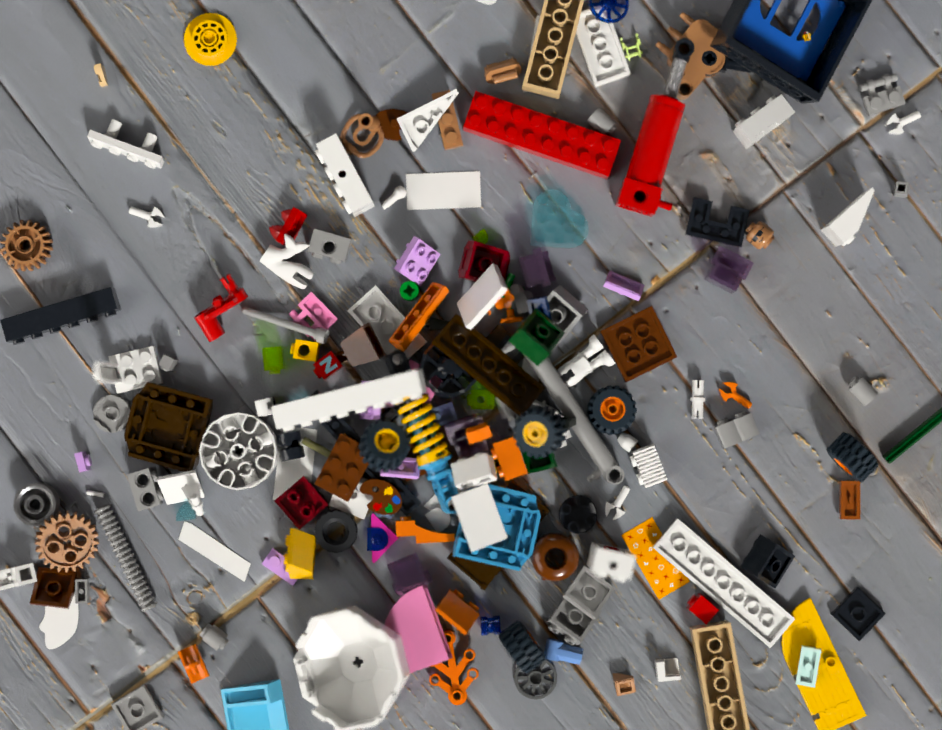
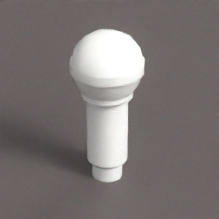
M403 186L395 187L393 194L381 206L384 209L389 208L395 201L404 198L407 193L406 189Z

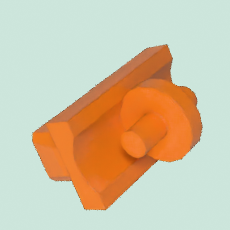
M197 644L178 651L191 684L210 676Z

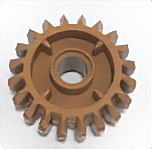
M20 220V226L14 222V229L7 227V231L10 233L2 234L6 241H0L1 244L5 245L0 250L1 252H7L3 255V258L9 259L8 265L14 264V269L21 268V271L24 272L27 268L29 271H33L34 266L40 269L41 265L39 262L46 264L47 262L44 258L51 257L50 254H47V251H53V248L48 246V244L53 243V240L47 239L51 234L45 232L46 227H40L38 222L33 224L32 220H28L27 223L24 220ZM26 241H29L30 248L25 251L23 249V244Z

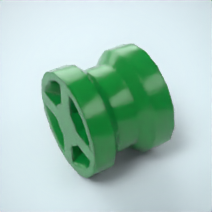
M407 281L401 285L400 294L404 300L413 301L419 295V288L416 283Z

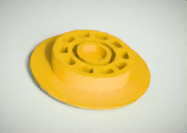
M205 13L197 16L189 23L184 34V45L188 55L197 63L206 66H214L225 62L231 57L237 44V34L232 23L224 16L216 13Z

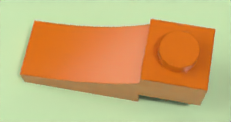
M400 516V520H396V537L416 536V544L455 541L454 532H438L418 525L416 519H411V516Z

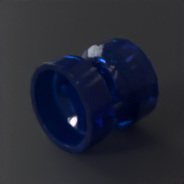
M500 615L493 616L492 618L480 617L482 636L489 633H494L495 635L501 633Z

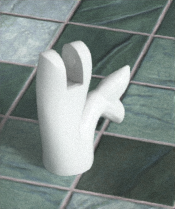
M284 234L285 248L281 249L270 244L260 262L286 282L300 289H305L308 284L297 275L299 273L308 279H312L313 271L303 264L284 261L283 259L291 258L310 245L305 242L295 243L290 235Z

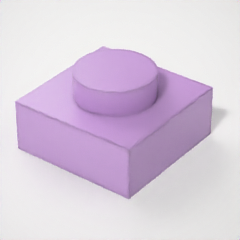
M86 451L75 453L79 472L91 470L92 460L90 455L86 454Z

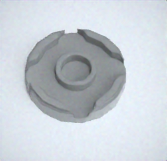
M118 395L102 397L93 408L95 424L105 432L116 433L122 431L127 426L131 410L130 404L126 399Z

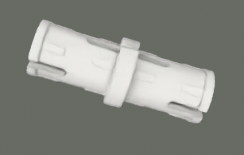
M692 380V397H690V401H692L691 418H697L698 410V419H704V380H699V388H697V380Z

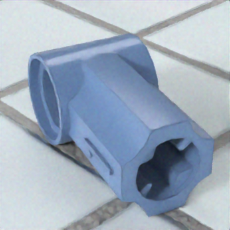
M547 638L544 654L548 660H561L580 665L583 648L564 644L560 640Z

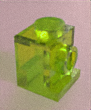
M471 390V394H467V406H471V409H494V395L489 390ZM479 396H483L485 399L481 404L477 402Z

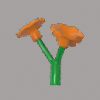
M509 273L505 280L508 290L495 303L497 309H508L506 310L507 317L501 319L500 323H514L523 320V317H516L514 309H512V302L515 298L510 293V287L515 279V275Z

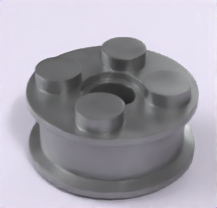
M31 483L23 486L16 493L13 508L20 521L27 525L38 526L44 524L45 519L51 521V515L56 517L60 508V499L55 489L50 485ZM35 499H38L40 501L41 505L39 509H35L33 507V501Z

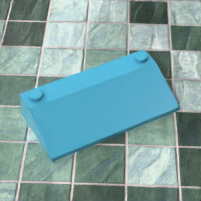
M280 679L220 689L228 730H289Z

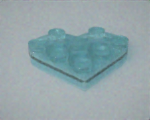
M552 189L539 194L534 201L532 209L530 246L568 249L576 248L583 244L589 232L588 222L585 217L578 211L571 210L570 201L561 191Z

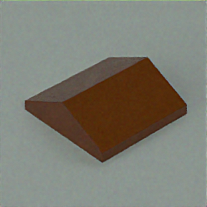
M38 567L37 582L34 583L30 604L69 609L75 594L77 572L68 571L66 573L65 570L57 572V569Z

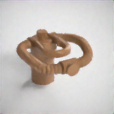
M368 113L355 114L349 118L340 133V141L349 155L354 154L356 157L363 159L372 156L379 150L384 140L380 119ZM356 120L359 123V126L353 133V139L356 144L367 145L376 132L379 134L378 143L366 153L359 152L346 140V132ZM363 128L368 129L371 132L368 138L363 142L359 141L357 138L358 132L363 130Z

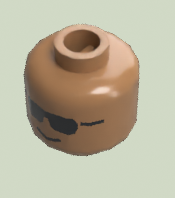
M759 221L756 224L752 222L746 229V232H748L746 240L757 249H766L775 238L773 236V229L763 221Z

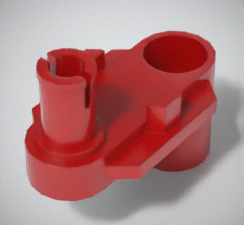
M230 273L226 275L227 280L225 277L220 279L229 293L228 296L222 298L221 295L216 296L212 299V306L194 317L209 342L214 341L225 333L216 317L248 297L244 288L237 286Z

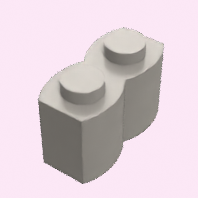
M745 411L735 414V418L730 421L725 418L717 422V426L713 428L722 449L760 434L751 413L746 414Z

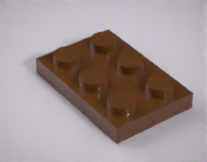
M341 433L314 484L349 502L369 464H364L362 461L364 457L359 455L360 449H358L360 442Z

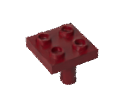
M305 476L301 477L274 500L299 530L329 505Z

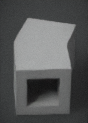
M896 181L893 196L907 197L909 182Z

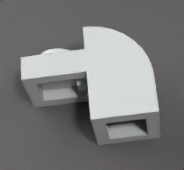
M33 563L0 570V590L37 582Z

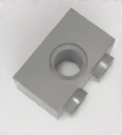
M314 229L308 252L312 253L311 257L321 260L323 257L330 258V262L341 265V262L346 263L352 240ZM327 243H333L335 246L334 250L330 253L325 252L324 249Z

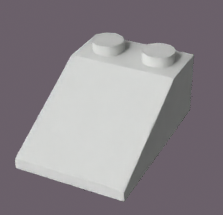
M873 188L863 192L821 229L835 247L848 245L856 238L854 234L859 231L875 191Z

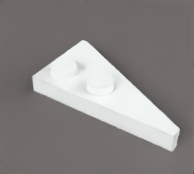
M457 89L397 118L412 152L418 149L459 94Z

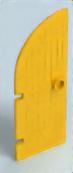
M808 598L790 613L795 620L782 634V652L791 674L795 675L797 674L801 646L821 648L815 688L803 685L797 686L811 716L817 713L820 718L814 720L817 729L836 730L865 717L866 713L811 598Z

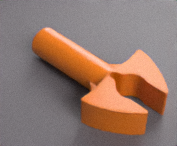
M723 382L724 385L730 388L731 393H725L723 390L718 389L721 398L725 402H727L728 398H733L747 409L752 406V402L736 392L738 384Z

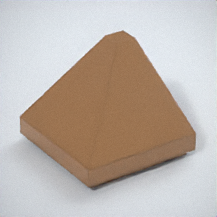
M613 673L617 696L636 692L633 676Z

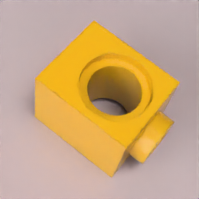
M296 339L295 343L291 345L290 354H293L294 359L316 362L318 361L320 343ZM303 345H307L310 349L309 354L306 356L300 354V348Z

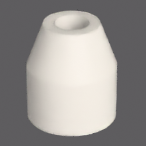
M622 433L617 439L620 446L628 453L631 452L638 442L637 439L626 433Z

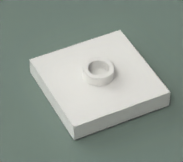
M361 477L349 502L333 494L329 506L365 519L369 509L367 504L372 501L373 497L369 494L361 493L360 486L368 479ZM373 487L372 490L376 492L377 487Z

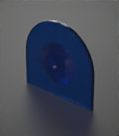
M367 528V551H380L384 549L388 544L387 533L381 528Z

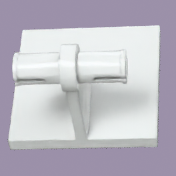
M195 470L157 477V482L167 505L189 501L197 516L204 514L201 498H204L205 495Z

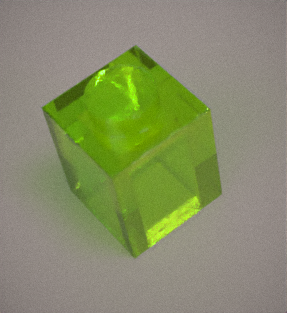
M283 347L262 348L264 371H269V375L281 374V370H285Z

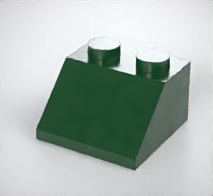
M535 308L514 332L509 342L535 365L539 366L552 353L565 332Z

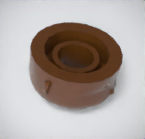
M550 532L536 540L531 562L537 574L541 576V580L561 581L567 579L575 572L579 563V551L571 535L567 536L563 533ZM552 548H559L564 553L563 562L557 566H552L546 561V554Z

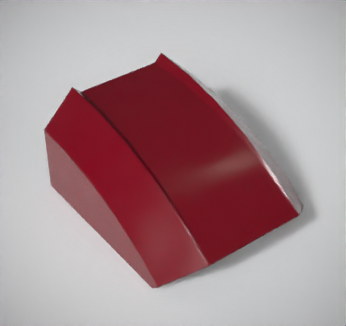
M468 241L464 247L458 269L459 278L476 282L493 263L498 266L505 282L510 264V252L477 241Z

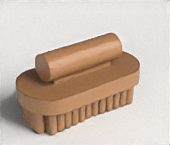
M510 58L486 65L484 67L485 79L490 84L505 82L518 78L522 69L516 59Z

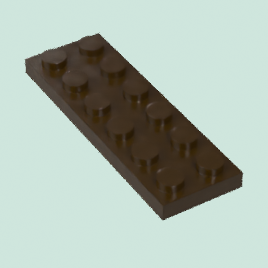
M457 313L432 341L438 349L518 416L527 411L545 389L543 385L475 328L471 330L466 328L462 317Z

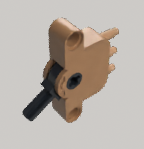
M682 12L680 17L690 26L685 33L681 34L672 26L669 27L668 32L675 39L688 38L694 43V51L689 63L685 66L680 86H686L689 92L683 94L679 90L677 93L678 99H687L704 78L713 77L719 72L725 73L727 69L751 73L710 46L718 29L708 21L703 19L695 21L691 16ZM658 41L656 47L667 56V63L671 68L674 46L670 49ZM686 45L679 46L681 53H688L689 49ZM706 57H709L710 64H707Z

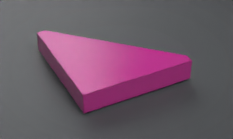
M373 513L371 515L372 562L375 563L399 537H396V534Z

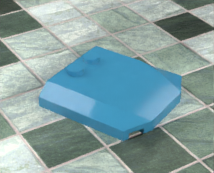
M488 484L508 538L470 552L459 521L453 546V556L520 571L522 565L533 554L541 518L536 495Z

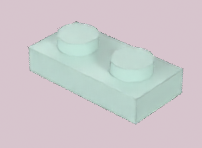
M801 646L795 684L815 688L821 648Z

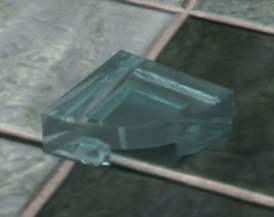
M189 501L180 507L176 521L196 519V511L191 507Z

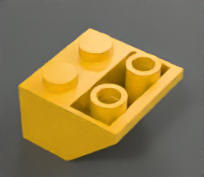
M290 528V535H286L287 553L284 555L286 572H289L290 579H314L315 536L295 528Z

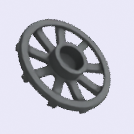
M548 659L542 662L539 669L534 668L527 676H518L520 670L518 666L515 670L514 682L516 688L523 696L529 699L545 698L556 687L557 672ZM547 663L552 670L542 673V669ZM554 674V682L544 679V676ZM518 680H528L521 688L518 684ZM543 682L552 685L547 693L542 686ZM529 685H532L531 695L524 692ZM536 686H539L543 695L535 696Z

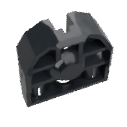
M433 343L422 354L419 370L422 369L425 385L437 397L445 399L459 397L465 394L477 381ZM431 349L440 355L436 362L427 354ZM447 374L454 375L453 379H447L446 377ZM435 375L443 382L438 389L429 382ZM461 376L470 383L466 388L457 382Z

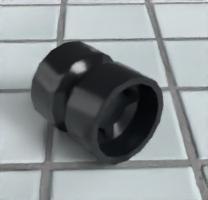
M300 430L276 435L277 445L281 447L279 451L281 462L305 457L304 448L300 445L302 441Z

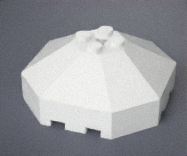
M357 606L328 611L312 617L305 633L301 635L296 644V649L299 650L293 659L302 697L316 706L312 710L313 715L323 722L327 721L335 726V730H357L378 725L385 719L410 676L401 635ZM356 657H359V660H363L361 667L358 664H354Z

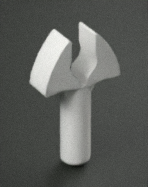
M916 111L903 118H897L896 113L887 120L885 126L891 123H898L896 129L888 133H904L903 126L919 119L921 113Z
M132 206L129 208V214L147 219L149 228L163 226V224L155 222L152 218L155 216L165 218L158 208L154 207L151 212Z
M623 486L615 502L608 503L606 501V516H608L611 509L616 507V514L612 520H616L625 514L621 509V505L630 491L628 486Z

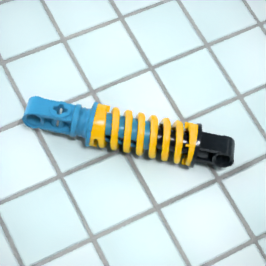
M396 350L387 355L386 365L391 376L412 371L407 356L403 351ZM394 355L400 358L399 365L393 362L392 358ZM423 393L422 398L411 400L410 397L403 398L404 402L395 405L404 404L403 407L398 409V414H408V416L401 420V423L409 425L405 431L407 430L409 434L413 435L410 438V444L416 443V447L412 451L415 454H420L416 459L418 470L425 469L428 474L427 480L432 482L434 493L438 498L442 511L447 514L456 513L455 508L451 510L448 507L451 497L459 494L454 478L451 475L452 468L448 464V460L453 456L447 449L444 450L447 447V443L439 441L444 435L442 432H436L440 424L432 422L436 418V414L428 412L432 409V404H422L428 400L429 395Z

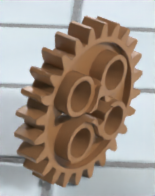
M66 511L65 516L58 512L57 518L51 515V521L45 519V526L39 525L41 532H36V537L39 539L35 540V545H39L36 547V552H40L38 555L39 559L44 558L43 564L46 565L50 562V569L57 566V572L61 568H65L66 573L69 568H72L75 572L76 566L83 569V562L90 564L88 557L95 558V554L92 551H98L96 544H99V539L96 538L98 537V531H94L96 529L95 524L90 525L91 519L89 518L84 521V514L78 518L76 511L72 516H70L69 511ZM62 526H66L69 528V530L66 532L59 531V528ZM79 535L86 537L83 541L76 540V537ZM52 542L58 544L56 548H51L48 545ZM69 551L75 553L72 557H68L65 554Z

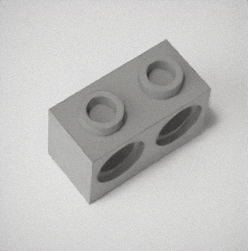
M152 467L127 474L138 512L163 504L164 496L157 484L158 474L156 470L153 471ZM142 474H145L148 477V483L146 485H143L140 482V477ZM147 493L153 494L154 501L152 503L146 501Z

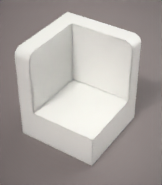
M677 658L655 660L656 679L658 682L681 680Z

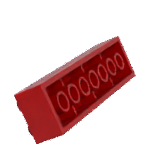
M475 91L463 126V131L604 179H608L621 142L617 138Z

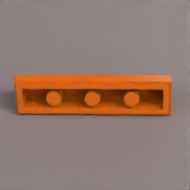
M436 282L430 284L388 340L396 349L405 352L449 293L448 288Z

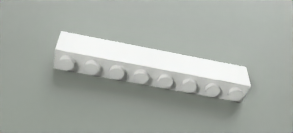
M422 369L283 403L272 406L271 409L276 429L283 428V431L286 432L294 430L295 425L301 424V427L313 425L312 421L319 420V423L330 421L331 416L337 415V418L349 416L348 412L355 411L358 414L366 412L367 407L373 406L374 409L385 407L387 402H392V405L404 402L403 398L410 397L411 400L422 398V394L427 393Z

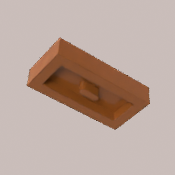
M840 481L839 519L860 520L859 481Z

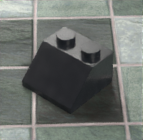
M760 534L754 541L751 550L744 558L740 567L776 589L795 556Z

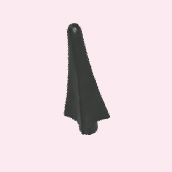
M430 317L423 327L429 328L428 331L442 330L449 321Z

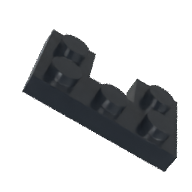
M694 197L685 235L741 248L750 210L730 206L727 223L709 220L713 201Z

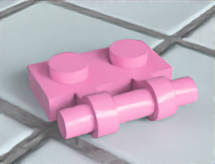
M312 292L298 304L303 310L300 314L294 309L289 313L294 323L313 329L321 327L329 329L339 320ZM307 315L315 322L312 326L304 320Z

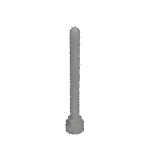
M249 307L242 308V313L312 336L318 343L325 344L328 340V329L322 327L320 329H313Z

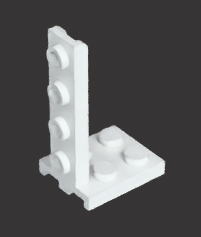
M155 346L108 356L110 363L97 362L94 363L95 368H92L94 379L98 383L115 384L117 394L144 388L147 382L163 383Z

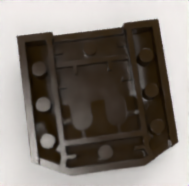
M147 382L145 387L133 398L124 438L128 445V456L182 472L196 470L200 459V444L208 428L213 409V399Z

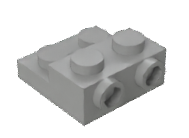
M563 598L546 623L550 625L548 627L550 631L555 634L561 633L565 636L564 640L572 646L576 644L578 646L592 628L601 611L593 620Z

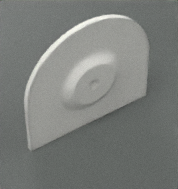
M440 507L434 508L425 514L426 518L438 532L443 531L450 524V514L443 512Z

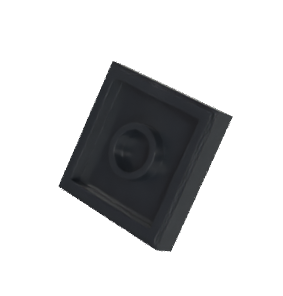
M857 586L831 613L858 641L886 614Z

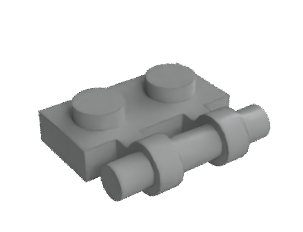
M896 73L891 75L885 74L879 79H870L859 85L860 92L867 90L869 95L862 98L867 116L906 104L900 86L892 88L891 82L898 80ZM883 85L885 90L876 93L875 88Z

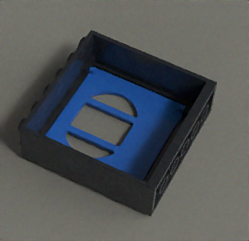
M734 0L710 46L801 104L820 101L872 0H809L789 37L770 24L782 0H774L765 19H763L760 10L761 0ZM816 2L819 9L818 26L810 36L811 40L798 41L796 38Z

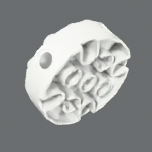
M233 413L223 415L210 424L203 435L199 453L202 467L211 480L222 487L241 490L255 487L270 476L277 464L279 447L276 435L268 423L255 415ZM237 446H239V448H243L244 451L242 452V456L240 454H236L235 451L238 450Z

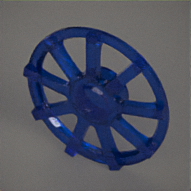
M588 0V8H590L595 19L611 24L622 20L626 16L629 1L625 0L626 4L617 3V0H600L598 3H592V0ZM602 6V9L597 13L594 7ZM615 7L624 8L623 14L621 15ZM604 10L607 11V19L601 17ZM611 10L618 18L611 19Z

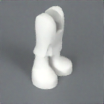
M594 334L589 338V345L581 353L578 352L573 359L563 364L557 370L560 376L566 374L570 369L575 374L565 382L567 387L577 384L586 375L593 373V370L602 365L610 367L615 364L606 350L602 351L592 361L589 362L587 360L604 348Z

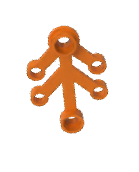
M445 630L444 634L451 637L448 645L453 658L448 659V666L440 662L430 667H436L451 678L452 686L442 680L438 673L432 674L429 682L431 685L439 686L446 691L448 699L452 704L461 705L467 699L466 689L473 680L477 679L479 671L475 667L470 668L467 671V677L461 685L459 676L467 664L475 658L476 652L472 648L466 649L464 657L456 665L453 643L456 641V634L452 630ZM468 651L473 653L472 658L467 657L466 653ZM470 671H475L476 676H470ZM433 676L438 677L439 681L437 683L432 681ZM454 693H460L461 698L456 699Z

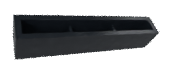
M108 287L4 318L0 322L6 342H13V345L24 343V339L29 337L32 339L41 338L43 333L49 331L50 334L61 332V328L66 326L68 328L78 327L80 322L87 321V323L95 322L98 320V317L103 315L106 318L117 315L116 311H120L121 307L115 288Z

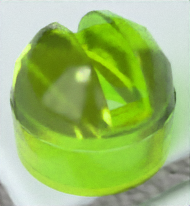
M483 228L472 238L474 241L485 244L489 236Z

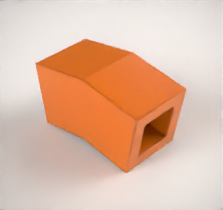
M486 422L466 428L469 444L492 437L489 425Z

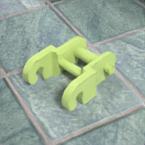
M638 33L635 34L637 43L633 46H625L623 38H619L622 50L626 52L625 58L628 61L634 56L641 58V54H643L639 48L641 42L640 38H638ZM629 49H637V52L630 54L628 52Z

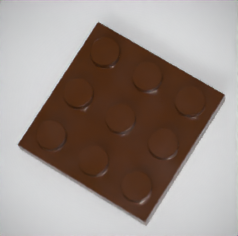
M652 306L600 331L625 383L677 358Z

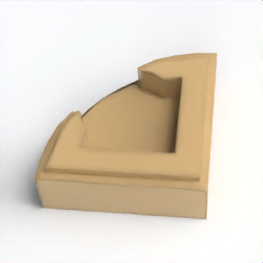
M101 63L95 64L94 70L95 74H98L100 86H108L105 67Z

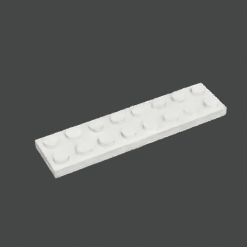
M678 518L654 544L653 548L769 648L775 644L795 620L793 616Z

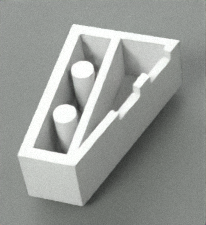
M782 94L778 97L773 95L766 101L767 105L763 108L757 107L750 113L752 116L746 120L743 118L735 124L736 128L733 130V133L745 149L751 147L795 113Z

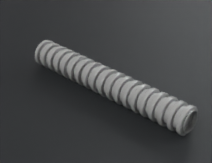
M104 505L96 509L94 513L98 515L97 519H100V525H103L102 530L106 531L105 536H108L107 540L111 542L110 546L114 548L112 551L116 552L115 557H118V563H121L120 567L124 569L123 574L126 573L127 575L125 578L129 580L128 584H131V590H134L133 595L137 596L136 601L139 600L138 605L142 607L141 611H148L156 607L155 597L151 596L152 591H149L150 587L146 585L147 581L143 579L145 576L141 575L142 570H139V564H136L137 560L133 558L134 553L131 554L130 551L132 549L128 548L129 543H126V537H123L124 532L120 531L121 526L118 527L117 525L119 522L115 520L116 516H113V510H110L111 505Z

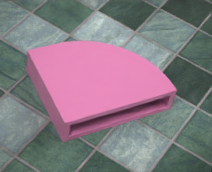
M427 584L412 589L403 595L390 610L384 625L401 635L410 673L453 658Z

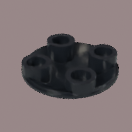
M574 495L562 503L559 509V519L566 530L580 534L587 532L594 526L597 521V510L589 498L582 495Z

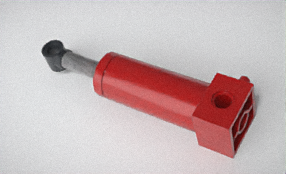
M688 38L678 40L673 48V62L663 94L650 95L626 177L622 181L615 204L617 207L650 217L655 215L658 207L669 211L672 209V203L661 200L663 190L661 185L686 106L676 98L685 66L689 63L694 51V43ZM686 45L689 49L688 53H681L679 46ZM635 193H640L643 196L642 202L635 200Z

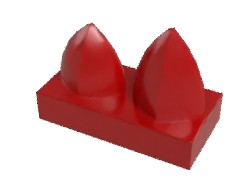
M295 207L281 212L282 219L285 222L284 225L269 227L275 241L285 246L284 234L290 235L295 240L307 217L305 213Z

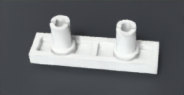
M113 119L106 134L93 130L89 131L87 137L92 146L99 149L104 147L115 155L123 154L134 162L142 161L146 166L153 169L156 167L162 169L164 164L163 157L152 153L158 139L156 135L147 133L142 147L122 142L116 139L122 123Z

